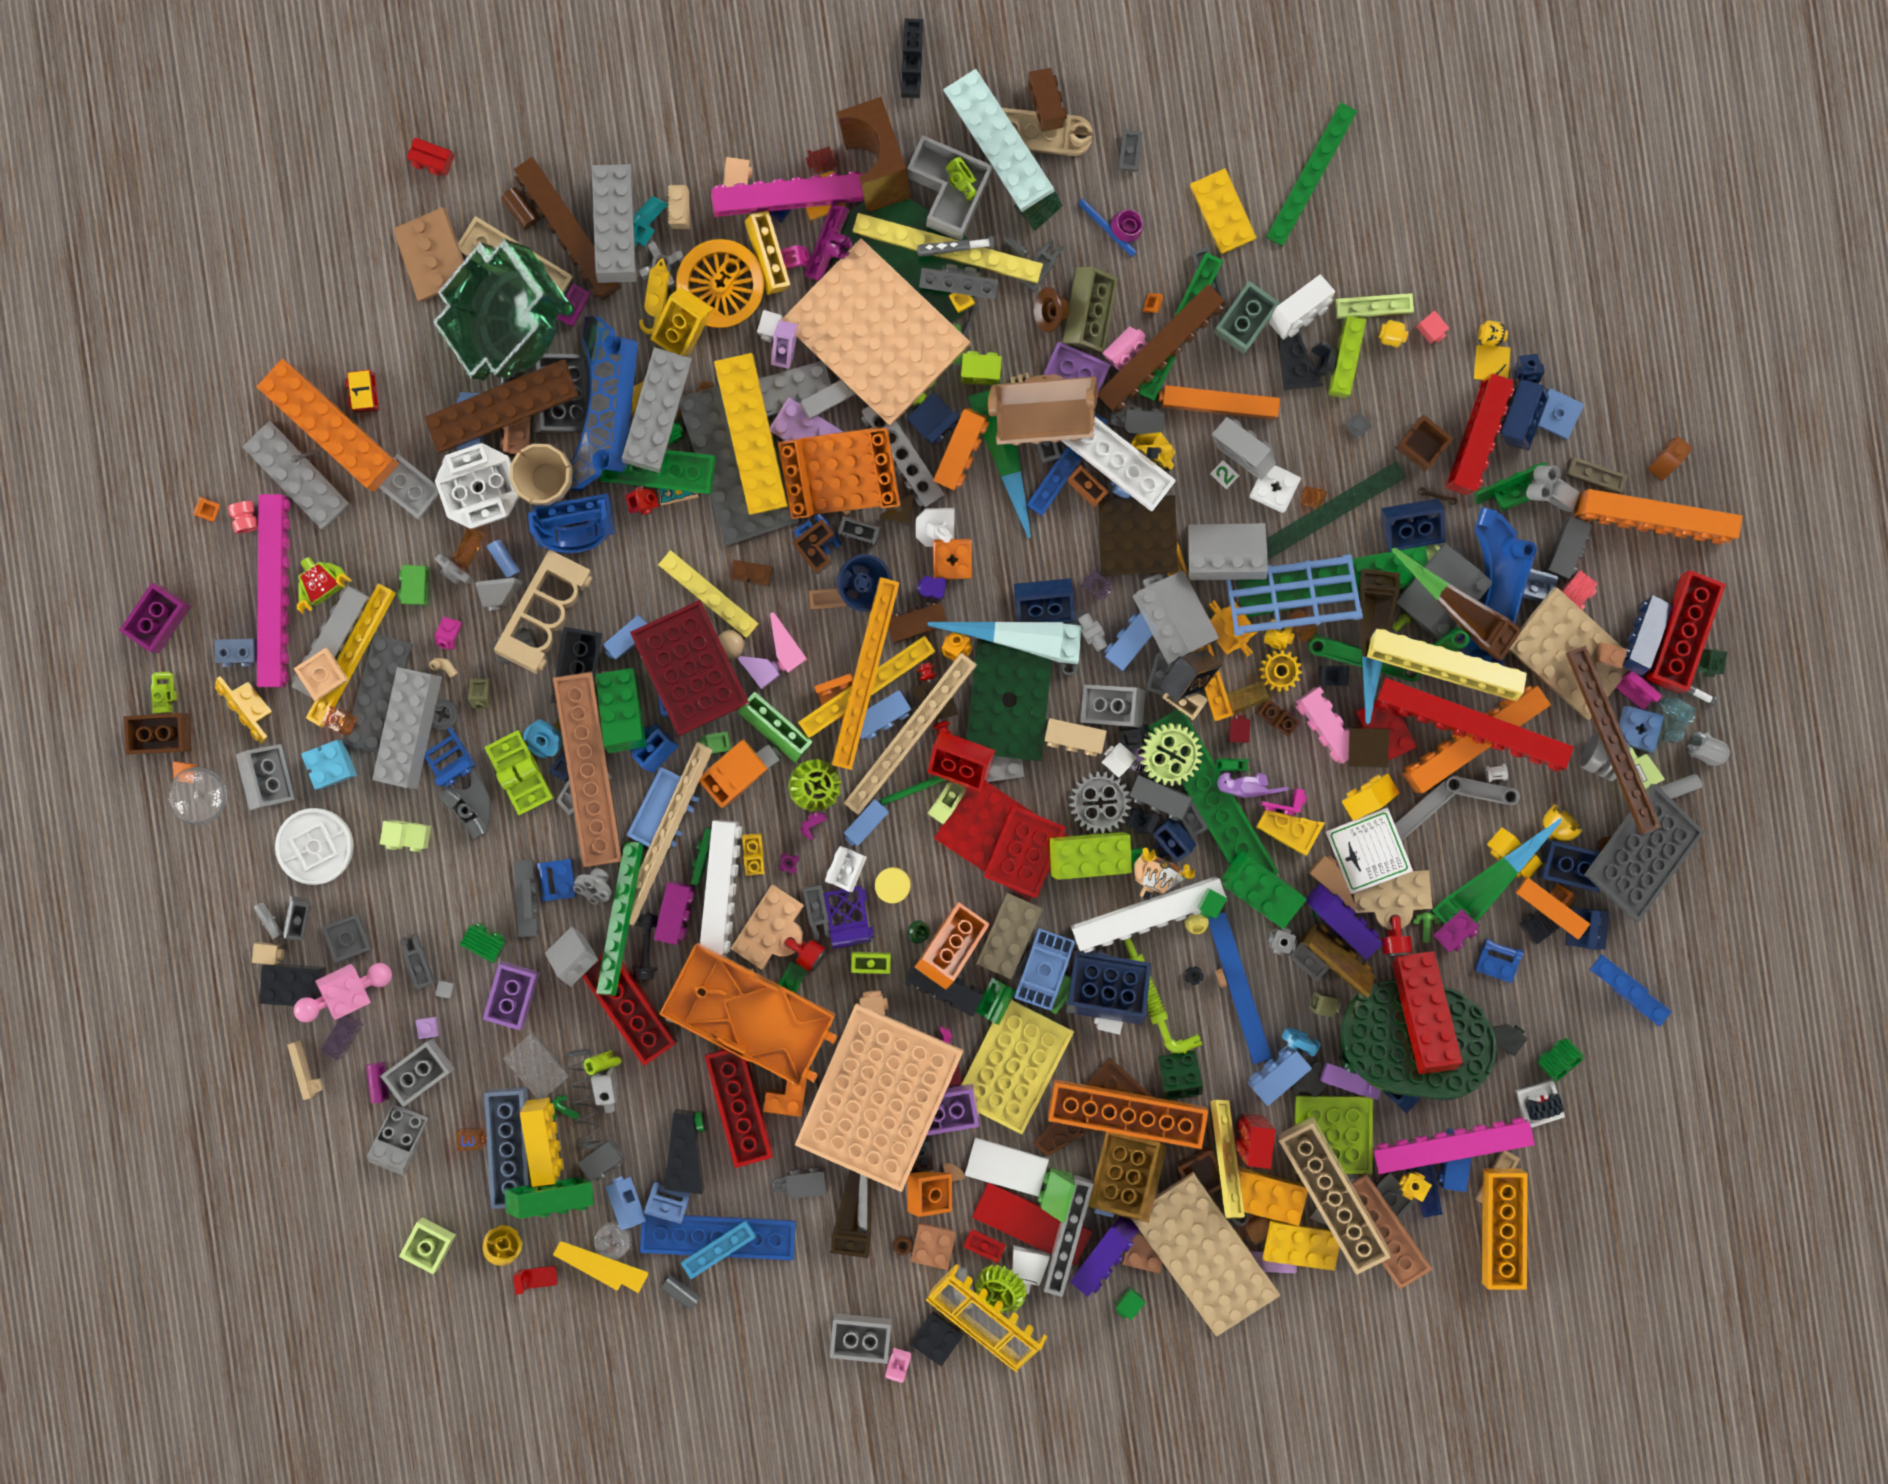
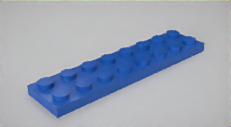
M644 1214L646 1221L641 1224L640 1253L692 1255L747 1220L756 1234V1238L727 1257L794 1260L796 1220L684 1215L682 1224Z

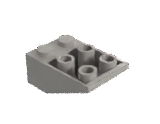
M392 1104L367 1155L368 1162L404 1176L414 1157L428 1118Z

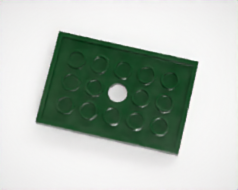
M977 639L975 656L977 666L974 669L966 740L995 750L994 757L1041 762L1052 660L998 643ZM1013 693L1017 698V703L1013 707L1004 706L1002 703L1004 694Z

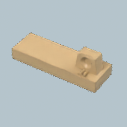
M301 1040L292 1042L287 1046L302 1098L306 1100L316 1096L317 1092L323 1090L321 1079L311 1078Z

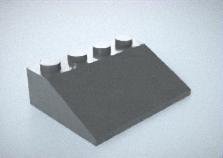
M539 353L529 361L531 373L560 360H566L579 395L577 398L533 415L534 434L583 432L590 395V373L587 355Z
M1445 543L1424 566L1433 574L1477 601L1493 584L1478 568ZM1416 577L1397 598L1396 604L1435 640L1441 639L1458 625L1454 618Z

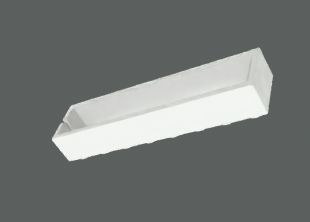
M714 820L712 821L700 944L726 957V954L730 952L731 941H728V935L732 933L733 922H730V916L734 914L735 903L731 902L732 897L736 894L737 884L733 883L734 877L738 875V865L735 863L736 858L740 856V846L737 843L738 839L742 836V826H739L740 822Z
M1214 876L1150 898V900L1147 899L1074 924L1070 927L1079 951L1083 950L1084 953L1095 950L1094 946L1101 944L1104 947L1113 944L1114 939L1125 940L1132 937V933L1139 932V934L1148 932L1150 931L1149 927L1155 925L1158 928L1166 926L1168 921L1186 919V915L1190 913L1198 915L1201 910L1197 909L1207 888L1225 896L1221 881Z

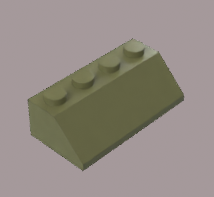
M1095 267L1076 268L1069 304V315L1062 343L1073 348L1103 353L1105 351L1118 282L1117 277Z

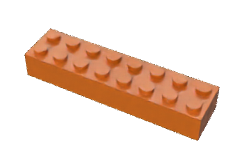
M281 359L256 386L367 489L375 492L400 464L293 365L284 359Z
M1592 489L1580 493L1574 511V517H1580L1579 520L1584 522L1597 520L1599 521L1598 524L1602 525L1615 523L1618 524L1617 527L1629 528V526L1637 527V531L1648 532V529L1655 530V533L1660 535L1673 533L1674 537L1677 538L1690 536L1695 541H1705V539L1712 540L1713 544L1724 545V543H1731L1732 540L1739 539L1743 515Z
M1529 685L1524 687V693L1517 702L1505 698L1499 702V707L1491 708L1484 714L1520 727L1551 704L1538 686ZM1453 734V739L1449 741L1444 740L1436 746L1437 750L1433 752L1428 751L1420 757L1421 761L1417 763L1412 762L1404 768L1406 771L1402 775L1414 793H1424L1492 745L1485 742L1484 744H1478L1472 741L1473 738L1465 736L1463 738Z
M1054 1079L1047 1118L1051 1122L1202 1149L1208 1109L1199 1105Z

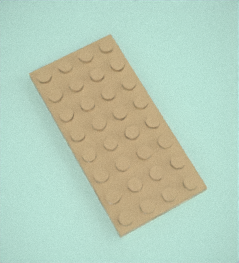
M1194 1172L1155 1196L1149 1223L1132 1219L1216 1337L1280 1296L1277 1288L1230 1222L1225 1218V1215L1208 1194Z

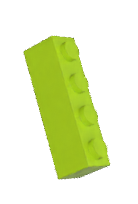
M1347 315L1343 320L1337 348L1336 366L1332 371L1328 395L1345 399L1351 395L1366 319Z

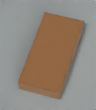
M837 588L809 591L810 610L847 607L840 598Z

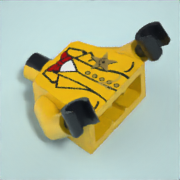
M1161 432L1135 435L1131 443L1134 448L1166 472L1174 467V463L1171 460L1175 455V450Z

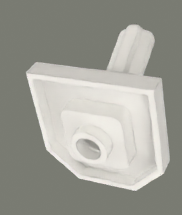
M925 508L916 517V538L925 547H933V540L941 539L944 542H950V539H954V508Z

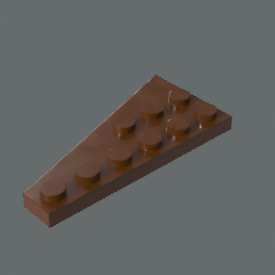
M1110 1057L1085 1084L1153 1097L1152 1094ZM1051 1122L1034 1140L1033 1144L1048 1157L1094 1129Z

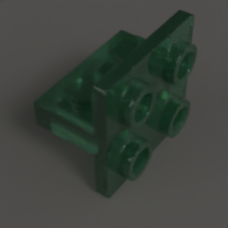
M1054 190L1053 193L1022 212L1017 204L1014 205V208L1028 220L1031 228L1036 231L1063 205Z

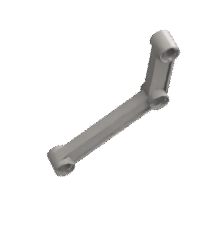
M1447 776L1395 821L1394 824L1402 841L1455 794L1504 805L1517 804L1520 800V794L1514 788L1458 776ZM1452 779L1456 781V787L1453 790L1449 788V781ZM1510 791L1513 798L1508 802L1505 795Z

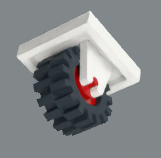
M1551 1079L1515 1090L1524 1120L1527 1119L1530 1122L1531 1128L1565 1117L1561 1097L1557 1093L1555 1083Z

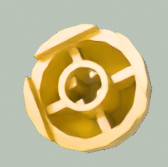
M1554 804L1544 815L1543 826L1547 828L1558 819H1562V822L1548 838L1552 841L1554 839L1560 842L1572 841L1583 830L1577 829L1580 825L1565 810L1561 813L1557 810L1560 806Z
M500 1225L488 1231L483 1240L482 1249L485 1258L490 1263L504 1266L516 1260L522 1249V1239H520L517 1230L510 1226Z

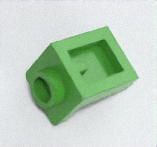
M728 732L700 737L699 743L712 749L711 754L731 750Z

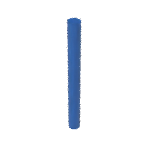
M1083 198L1078 202V205L1131 257L1137 253L1128 242L1122 241L1114 235L1111 225Z

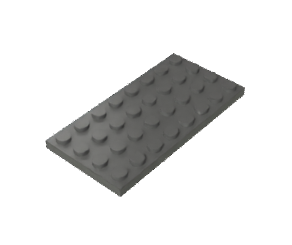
M717 385L682 397L679 407L694 452L716 456L712 492L709 496L726 546L799 522L798 518H791L784 474L779 460L778 464L788 507L749 515L720 386Z

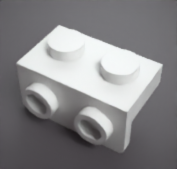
M840 846L834 855V860L827 872L825 882L853 892L867 857Z

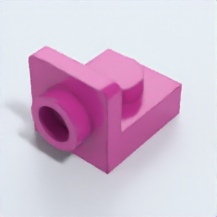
M795 245L780 250L786 270L798 266H808L810 254L806 247Z

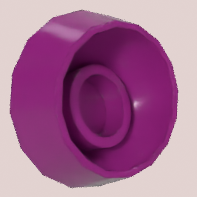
M1122 210L1113 216L1111 229L1118 239L1132 242L1141 236L1143 220L1134 210Z

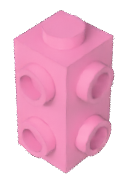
M1129 326L1103 352V355L1111 366L1120 371L1148 344L1145 341L1146 336L1140 329L1135 330Z

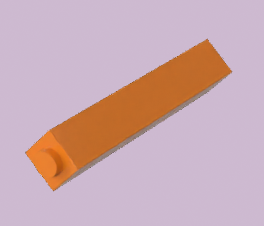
M1165 385L1163 390L1159 392V402H1162V408L1276 420L1279 413L1280 398L1168 385Z

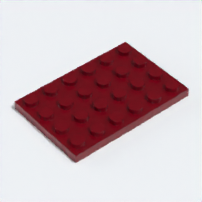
M701 600L630 632L679 737L749 705V701Z

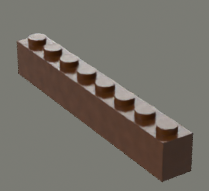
M533 156L513 169L517 174L514 178L521 187L524 185L528 190L525 194L531 202L535 201L539 206L536 210L540 216L548 219L549 223L547 226L551 232L559 235L560 239L557 240L564 250L567 248L571 253L568 257L574 265L578 264L582 269L579 273L585 281L589 280L593 285L590 289L596 297L600 295L604 300L622 288L619 282H597L595 247Z
M1208 284L1098 392V398L1113 413L1116 410L1120 412L1126 406L1125 402L1130 397L1134 398L1141 391L1139 388L1144 383L1147 385L1155 377L1153 374L1158 369L1161 371L1168 365L1167 360L1172 355L1176 357L1182 351L1181 347L1186 342L1189 344L1197 336L1195 333L1200 328L1203 330L1211 322L1209 319L1214 314L1217 316L1224 310L1225 300Z

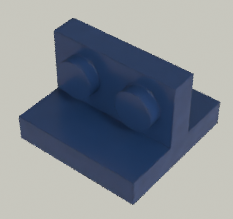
M1569 907V909L1590 923V925L1579 940L1566 931L1565 945L1592 950H1606L1609 911Z

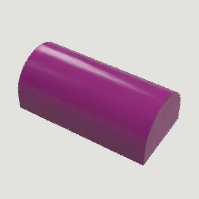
M384 1061L366 1064L371 1103H381L388 1100V1086L381 1078V1075L386 1072Z

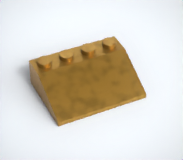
M1313 924L1299 941L1354 990L1368 998L1375 975L1371 973L1373 969L1365 962L1361 964L1357 960L1358 956L1352 950L1346 951L1342 947L1344 943L1336 936L1334 938L1328 935L1329 930L1325 926Z
M1106 1132L1088 1207L1149 1223L1167 1146L1147 1139Z

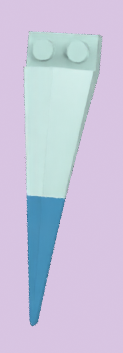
M928 622L927 624L930 627L998 643L1057 662L1078 664L1082 628L1080 625L1063 624V622Z

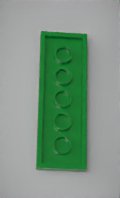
M666 450L660 473L626 464L623 472L602 470L600 481L711 495L716 456Z

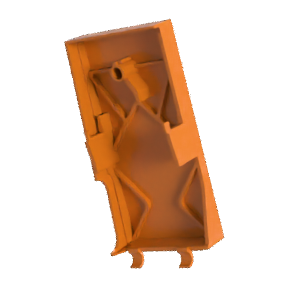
M696 943L659 1014L742 1059L753 1062L788 1080L797 1088L804 1078L814 1083L818 1074L809 1070L823 1040H828L834 1044L837 1038L836 1034L829 1031L836 1015L835 1013L699 943Z

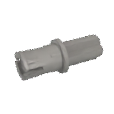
M263 902L256 905L254 910L262 921L261 925L265 926L272 940L281 936L283 932L275 921L276 917L271 915Z

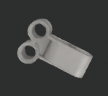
M1537 466L1534 470L1535 483L1530 484L1527 488V496L1530 500L1548 501L1557 508L1567 512L1574 511L1580 492L1560 479V469L1557 466Z

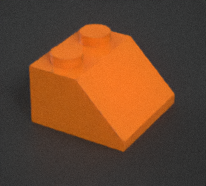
M927 1171L910 1173L907 1179V1212L917 1217L952 1212V1173Z

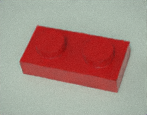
M971 1228L963 1247L998 1263L1006 1244Z

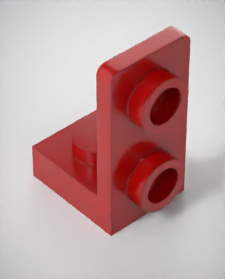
M556 1266L517 1270L513 1275L515 1295L523 1294L527 1289L557 1285Z

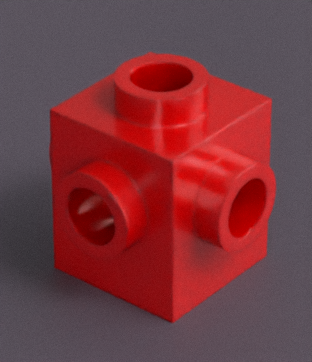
M642 486L635 488V491L625 495L629 514L641 513V515H648L652 513L653 509L659 507L654 488L646 489V487Z

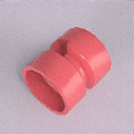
M243 501L228 506L230 516L235 519L232 522L235 534L258 530V518L253 516L255 513L253 501Z

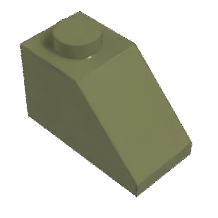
M1314 991L1309 1010L1318 1015L1334 1018L1335 1013H1339L1341 1003H1339V999L1335 996Z

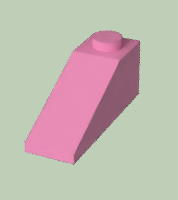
M772 612L770 617L776 656L779 659L776 663L783 672L786 670L790 673L808 659L777 615Z

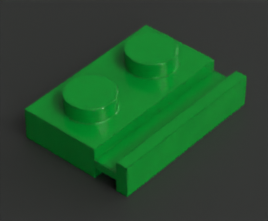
M992 977L976 1012L999 1025L1016 990Z

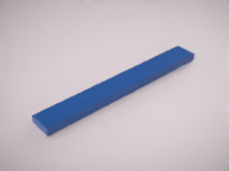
M1224 911L1219 913L1217 919L1211 917L1210 920L1208 919L1209 927L1252 1062L1256 1064L1272 1057L1229 921Z

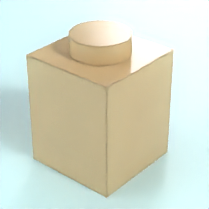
M254 943L252 963L280 964L284 959L285 953L284 949H282L283 944Z

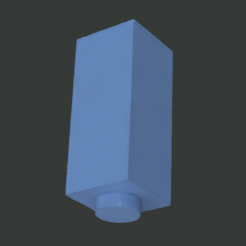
M637 615L603 644L606 648L604 652L611 659L619 660L636 646L630 632L646 625L647 622L642 616Z
M874 799L844 832L846 835L845 840L852 846L854 844L859 846L890 811L877 799Z
M620 1176L611 1180L612 1184L605 1187L620 1230L645 1222L646 1218L631 1177L623 1179Z

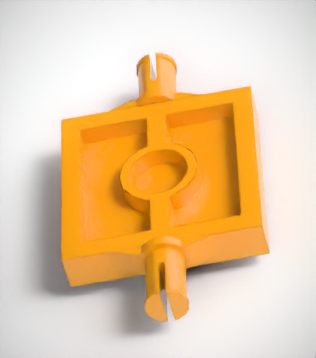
M1215 600L1208 604L1215 613L1210 620L1219 637L1215 641L1225 655L1239 648L1242 649L1246 657L1252 654L1253 651L1247 643L1258 632L1235 636L1230 605L1221 609ZM1234 602V603H1235V608H1240V607L1237 605V603ZM1246 615L1237 616L1238 626L1252 625Z

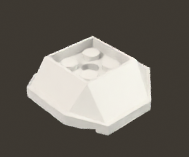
M483 443L445 455L435 483L448 518L470 529H474L507 518L519 499L510 481V457ZM482 483L483 490L476 492V485Z

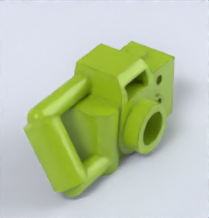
M955 158L945 167L950 175L948 181L953 188L957 187L959 191L963 192L966 200L970 202L977 193L972 186L976 179L962 158Z
M154 672L152 674L153 713L172 712V702L177 700V692L174 691V677L171 672ZM169 679V684H157V680Z

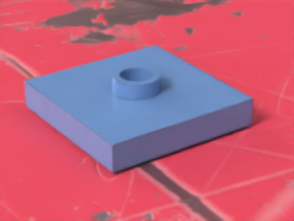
M1549 388L1547 390L1549 399L1538 427L1567 440L1584 404Z

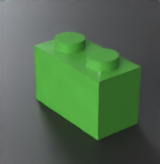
M402 565V570L399 571V580L402 581L401 589L398 592L401 604L429 606L430 567Z

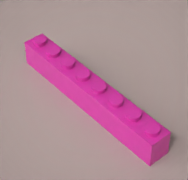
M858 171L849 172L848 175L834 173L830 174L829 177L814 175L810 179L795 177L791 181L776 179L772 183L756 181L752 185L737 183L732 187L718 185L711 191L714 217L864 202L859 176L865 173L859 174Z
M1524 1117L1513 1118L1512 1122L1508 1123L1496 1121L1492 1123V1126L1487 1127L1484 1124L1475 1125L1471 1130L1459 1128L1453 1130L1454 1133L1450 1134L1438 1132L1434 1134V1137L1427 1138L1426 1135L1415 1137V1140L1412 1141L1400 1139L1395 1141L1396 1144L1388 1145L1387 1142L1379 1143L1376 1145L1377 1147L1373 1148L1379 1174L1533 1146L1535 1143L1531 1125L1527 1119L1524 1120Z

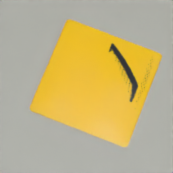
M1477 345L1474 379L1483 380L1492 373L1508 378L1511 348Z

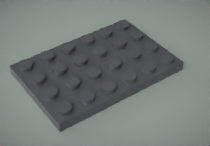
M1652 783L1646 792L1661 827L1640 835L1630 811L1584 874L1634 922L1638 923L1704 834V831L1656 784Z

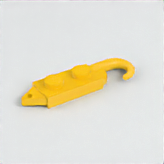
M661 258L654 268L650 269L644 307L648 314L655 317L654 325L648 329L644 326L643 320H639L640 329L650 335L653 334L666 304L671 272H668L664 258Z

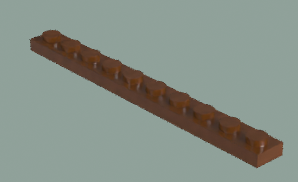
M1583 646L1568 651L1566 656L1640 835L1660 828L1658 818L1587 647Z

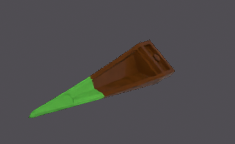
M1392 548L1393 553L1481 649L1487 651L1496 661H1502L1522 630L1509 618L1455 588L1397 548Z

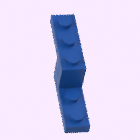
M1600 955L1589 970L1611 986L1613 992L1657 1026L1661 1027L1672 1011L1648 993V989L1604 955Z

